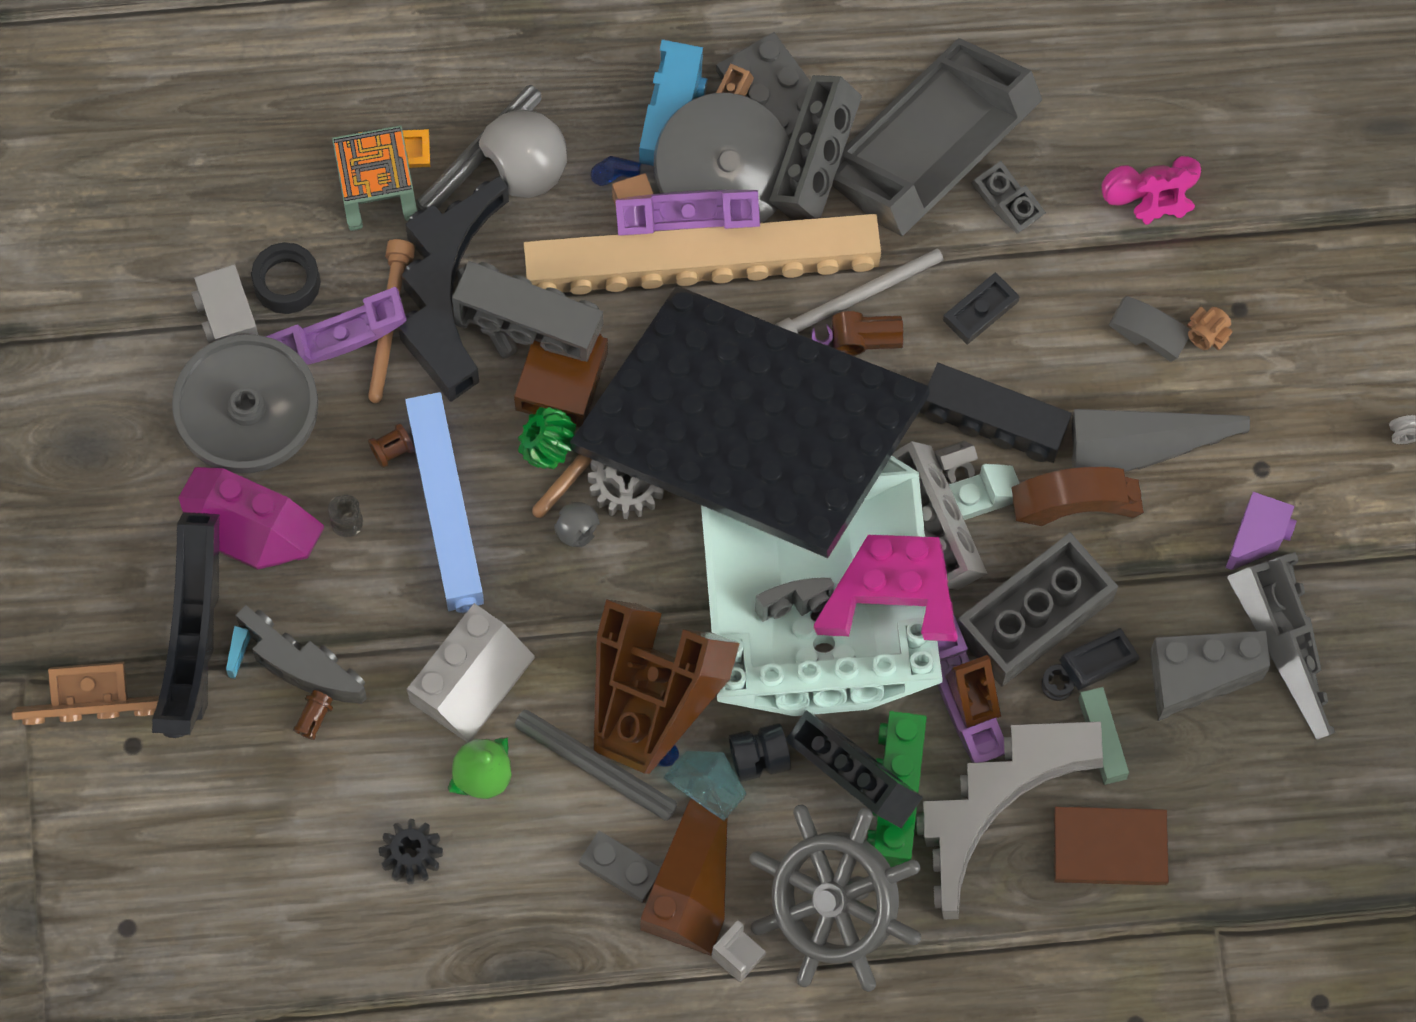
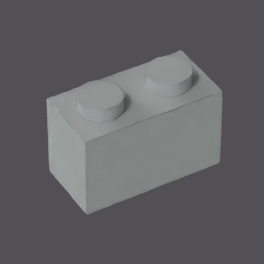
M235 264L194 277L197 290L191 292L197 312L205 311L208 321L202 322L208 343L234 335H258L257 327Z

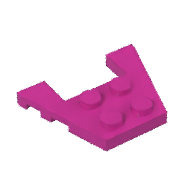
M867 535L815 621L814 629L816 634L849 637L857 603L926 606L921 630L924 640L957 642L958 635L954 623V612L949 594L944 554L939 537Z

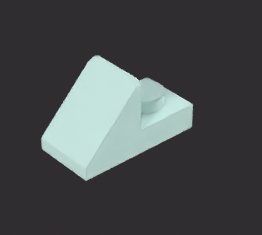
M983 464L979 475L949 484V487L963 519L967 520L1014 504L1011 487L1020 482L1013 466Z

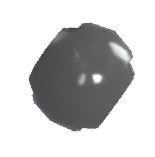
M571 502L560 510L559 514L561 516L557 523H554L557 537L562 543L572 547H583L595 537L593 532L597 525H600L598 514L593 507L583 502Z

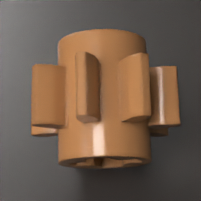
M1199 307L1190 317L1191 321L1187 324V327L1191 329L1188 332L1190 340L1202 350H1208L1213 345L1219 351L1233 333L1229 328L1231 326L1229 316L1217 307H1211L1207 312L1204 308Z

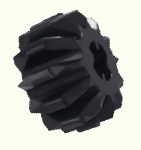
M409 819L408 829L404 830L401 824L395 823L393 826L396 835L384 833L382 836L383 841L387 844L379 847V855L386 858L382 862V868L385 871L393 869L392 878L395 881L401 879L404 874H406L407 883L410 885L414 883V875L419 874L423 881H427L429 877L426 868L438 871L440 866L435 858L443 856V848L436 846L440 841L439 834H429L430 825L427 823L422 824L416 830L414 819ZM411 846L413 850H417L418 855L411 858L410 854L405 853V848Z

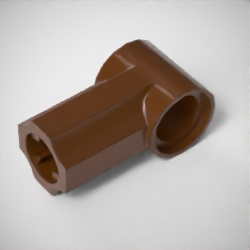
M845 311L837 313L832 317L833 345L837 350L856 356L868 349L903 348L904 331L901 316L863 317V314L859 312Z

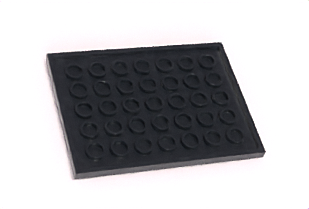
M676 285L570 441L572 451L820 556L829 558L930 395L929 386Z

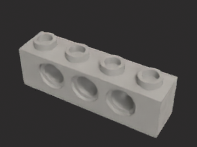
M911 441L894 451L893 457L919 473L925 537H939L949 583L948 588L959 590L988 574L932 446Z

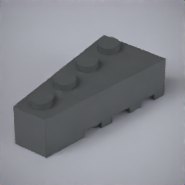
M471 261L468 262L452 297L456 326L467 328L469 322L482 327V333L496 336L498 331L506 332L515 342L524 345L533 344L535 340L541 342V347L546 351L585 362L588 361L603 327V311L599 310V307L587 300H580L579 302L572 300L555 288L547 287L543 289L532 285L529 279L520 275H513L511 277L500 273L496 267L485 262H480L479 264Z

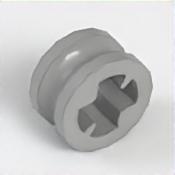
M1416 415L1402 416L1389 423L1390 430L1395 431L1392 435L1393 443L1408 444L1416 442Z

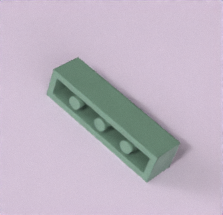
M1100 687L1080 693L1078 700L1085 722H1101L1103 768H1099L1103 783L1106 785L1126 780L1129 770L1104 688Z

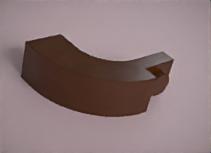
M1080 467L1059 470L1033 477L1011 487L1016 521L1037 526H1044L1061 517L1082 512H1108L1131 518L1144 513L1139 480L1125 477L1124 469Z

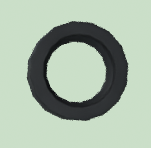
M282 242L271 245L261 251L253 262L251 277L256 297L264 307L275 313L291 314L302 311L312 304L319 293L321 280L316 259L309 250L298 244ZM282 262L298 263L306 270V283L303 288L295 293L287 295L275 294L268 289L265 283V276L268 270Z

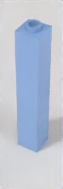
M441 392L408 398L405 401L448 611L456 610V612L465 613L474 603L476 605L484 604L443 400Z

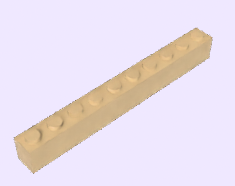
M877 214L768 222L760 223V227L725 229L723 226L655 231L650 234H617L524 242L526 277L532 282V285L543 289L547 287L555 288L563 293L571 292L576 295H583L592 290L601 289L619 292L627 287L642 286L645 289H655L663 284L675 283L680 286H691L700 281L727 283L737 278H748L749 280L757 281L775 275L794 278L801 276L803 273L818 272L822 275H830L838 270L853 269L856 272H866L874 267H879L881 247Z

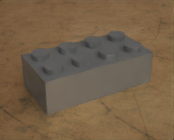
M1070 532L961 615L957 623L968 649L974 656L980 658L988 655L991 661L993 677L1003 687L1114 600L1118 585Z

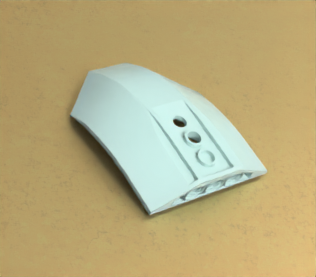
M891 456L829 558L820 556L701 505L712 633L740 643L730 680L717 694V702L790 716H802L806 710L813 714L869 710L942 683L938 641L924 640L921 634L926 606L857 603L849 637L817 635L814 629L815 621L810 617L812 611L801 616L794 605L784 616L777 619L771 617L764 622L761 621L755 612L756 595L792 581L809 578H831L834 582L835 590L867 535L925 537L919 473ZM821 643H828L834 647L826 653H821L814 649Z

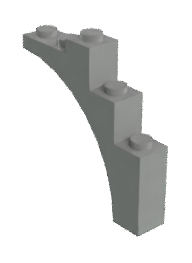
M1101 722L1011 725V737H1004L1005 760L1012 759V761L967 763L968 775H960L961 797H968L966 800L923 801L924 813H917V835H924L926 847L940 846V849H933L934 872L941 871V886H934L935 909L942 908L944 920L959 919L960 891L968 862L981 836L999 813L1020 795L1047 780L1074 771L1103 768Z

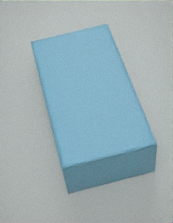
M234 626L226 667L228 677L234 679L251 638L249 630Z

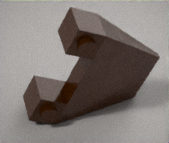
M606 599L597 632L594 751L644 774H650L730 680L740 643L715 633L683 629L676 657H672L653 649L662 613L637 603Z

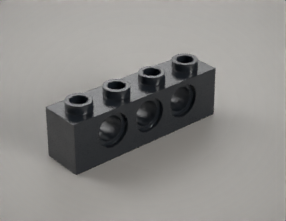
M807 710L786 738V742L872 812L900 828L903 827L923 798L832 724Z

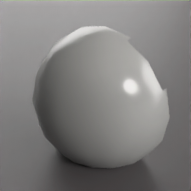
M519 109L498 116L486 126L479 140L480 149L485 157H489L497 166L500 177L507 184L508 194L511 196L531 198L547 193L558 183L567 164V146L561 130L553 121L536 111Z

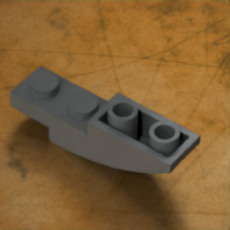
M245 605L236 614L239 627L249 630L250 637L258 643L252 649L256 661L274 675L306 692L320 691L330 696L333 700L362 704L367 699L365 688L363 687L365 681L354 670L349 668L345 671L336 663L338 658L326 646L322 645L318 648L309 641L299 651L301 648L300 644L288 633L285 632L281 636L272 628L274 625L273 621L263 611L258 609L254 612Z

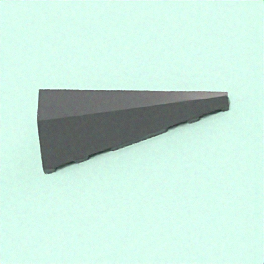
M1074 409L1071 418L1073 441L1072 468L1114 467L1124 469V472L1136 468L1140 470L1189 453L1194 448L1209 443L1210 445L1219 443L1222 439L1241 432L1242 434L1248 433L1250 429V416Z
M1296 552L1246 568L1226 577L1256 631H1266L1269 654L1316 739H1320L1335 733L1334 727L1329 725L1323 710V705L1328 703L1326 692L1319 691L1316 674L1322 670L1311 618L1306 616L1300 601V596L1305 594L1302 583H1296L1293 565L1298 563V557Z

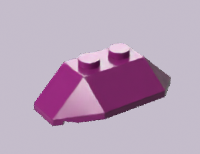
M195 467L178 497L183 512L220 514L219 553L257 570L281 565L296 559H307L325 528L321 522L290 498L224 468Z

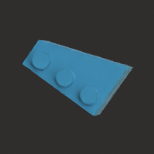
M667 40L661 41V61L658 72L654 74L653 84L655 86L650 105L648 104L639 147L640 164L654 166L656 142L665 123L682 106L705 95L708 78L702 77L703 47Z

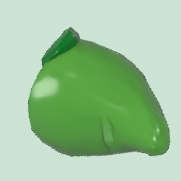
M501 737L495 740L473 739L462 745L453 759L452 779L448 785L449 792L470 795L480 799H489L502 793L508 786L512 776L511 760L508 757V737Z

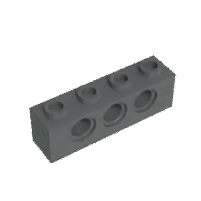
M813 75L769 200L791 220L821 218L862 98V95L841 76Z

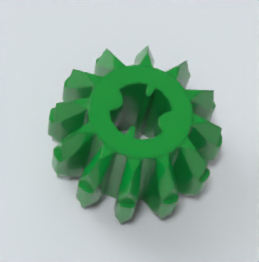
M540 407L535 414L529 415L527 424L522 425L524 430L518 437V440L521 442L518 452L523 455V459L529 461V464L537 468H550L554 470L559 462H565L568 451H572L570 441L574 437L573 433L576 430V424L571 421V417L557 408L552 409L548 407L546 409Z

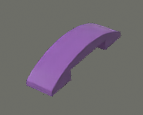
M758 190L685 191L616 199L618 235L650 234L660 230L723 226L725 229L760 227Z
M393 287L364 298V305L306 328H302L297 324L265 337L275 339L289 346L308 365L363 347L392 332L407 320L398 288Z
M953 615L958 638L957 642L938 641L942 683L937 685L955 729L972 763L987 762L1005 755L1004 737L996 718L970 728H966L945 677L953 667L969 662L966 653L968 650Z

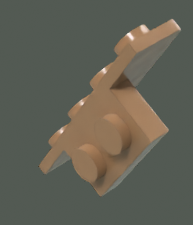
M125 662L50 667L48 673L51 704L16 707L12 711V720L22 719L23 725H36L45 723L46 717L59 716L60 722H73L82 720V715L96 713L97 719H111L119 717V712L134 711L135 716L154 715L159 696L128 698Z

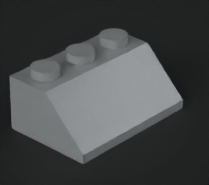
M474 603L407 688L409 702L468 743L474 738L532 663L535 655L504 623Z

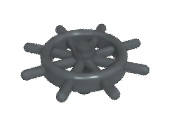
M797 805L794 808L793 814L803 841L789 850L781 862L759 851H755L750 855L749 860L753 866L774 876L772 885L774 914L754 921L751 925V931L755 935H762L780 928L788 941L801 953L805 954L797 976V983L801 987H807L811 984L819 961L832 964L852 962L862 989L867 992L873 991L876 987V981L866 955L880 947L889 935L910 945H917L921 941V934L917 930L896 920L899 909L897 882L916 875L920 871V864L916 860H909L890 867L884 856L865 840L873 818V813L869 808L859 810L850 834L844 832L817 834L808 808L805 805ZM824 850L843 852L835 876ZM809 857H811L820 882L799 872V869ZM856 861L864 867L869 874L868 877L855 876L850 879ZM794 886L813 895V898L795 905ZM872 891L876 892V910L859 902L865 899L869 892ZM819 913L820 917L814 933H812L801 919ZM849 914L872 925L868 933L861 940L858 938ZM834 920L845 945L826 942Z

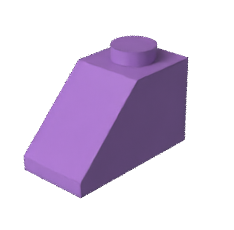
M1253 492L1245 509L1225 568L1234 570L1278 551L1283 539L1290 541L1297 520L1291 519L1294 506Z

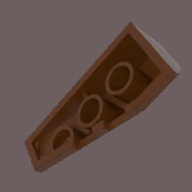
M695 792L692 793L641 916V931L712 956L713 946L718 940L725 919L728 804Z

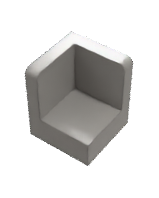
M737 920L713 946L712 958L741 983L766 955V951L743 932L744 925Z

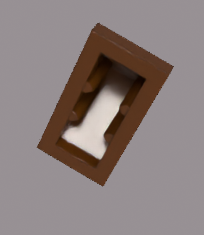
M988 655L955 666L949 671L945 677L966 728L1001 717L991 661Z

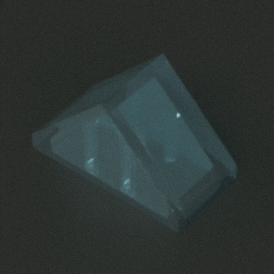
M686 751L664 777L665 780L723 821L746 796V792L724 752Z

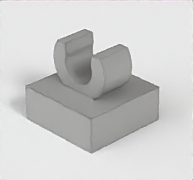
M962 441L934 451L941 469L944 470L945 477L950 483L957 482L954 473L960 466L964 467L967 477L970 478L975 475L974 467L970 463L978 459L974 445Z

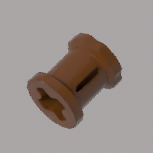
M401 423L395 425V430L378 439L372 437L368 440L372 453L382 468L388 466V461L405 452L409 454L415 452L412 441Z

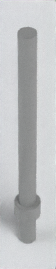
M937 248L792 320L788 317L775 325L798 334V332L944 261L943 255Z

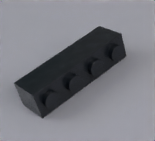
M937 362L928 384L930 395L922 406L920 413L925 414L926 418L938 424L946 422L959 427V430L966 435L973 437L980 435L988 438L995 445L1003 449L1014 448L1025 452L1032 460L1054 463L1072 416L1071 412Z

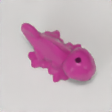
M1180 156L1173 162L1172 167L1166 165L1151 166L1140 174L1131 166H1119L1111 170L1104 178L1101 185L1102 195L1108 204L1117 206L1126 205L1142 198V202L1135 207L1134 214L1137 219H1142L1146 225L1150 224L1154 218H1161L1163 214L1182 218L1187 212L1195 208L1194 203L1186 198L1185 192L1198 181L1201 174L1200 163L1189 156Z

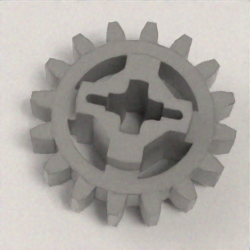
M592 459L591 469L594 472L588 473V483L593 484L590 486L591 497L599 496L597 499V506L599 508L609 505L610 516H613L617 510H621L624 519H628L629 511H635L636 515L641 517L642 507L646 506L653 510L655 509L653 498H663L664 490L633 476H631L628 483V489L625 490V482L623 480L626 473ZM609 491H613L618 497L613 496ZM641 492H645L641 496L635 498Z

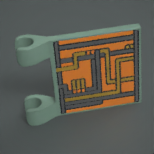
M401 125L332 138L346 219L350 231L360 230L363 227L359 204L400 197L406 221L417 212Z

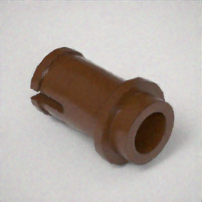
M313 690L311 695H306L305 700L307 703L296 726L293 728L294 732L297 734L301 732V736L311 740H315L327 711L331 712L333 709L331 706L333 699L317 690Z

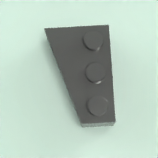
M1266 631L1156 637L1150 650L1158 721L1186 708L1196 707L1201 702L1216 696L1226 695L1263 680L1270 668Z

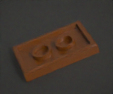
M1090 807L1054 808V883L1167 886L1169 882L1167 810Z

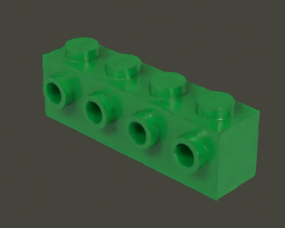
M889 711L887 723L880 722L878 744L884 745L883 758H876V760L918 793L927 716ZM917 807L902 828L872 812L873 816H876L875 830L868 829L867 842L884 856L890 867L911 860Z

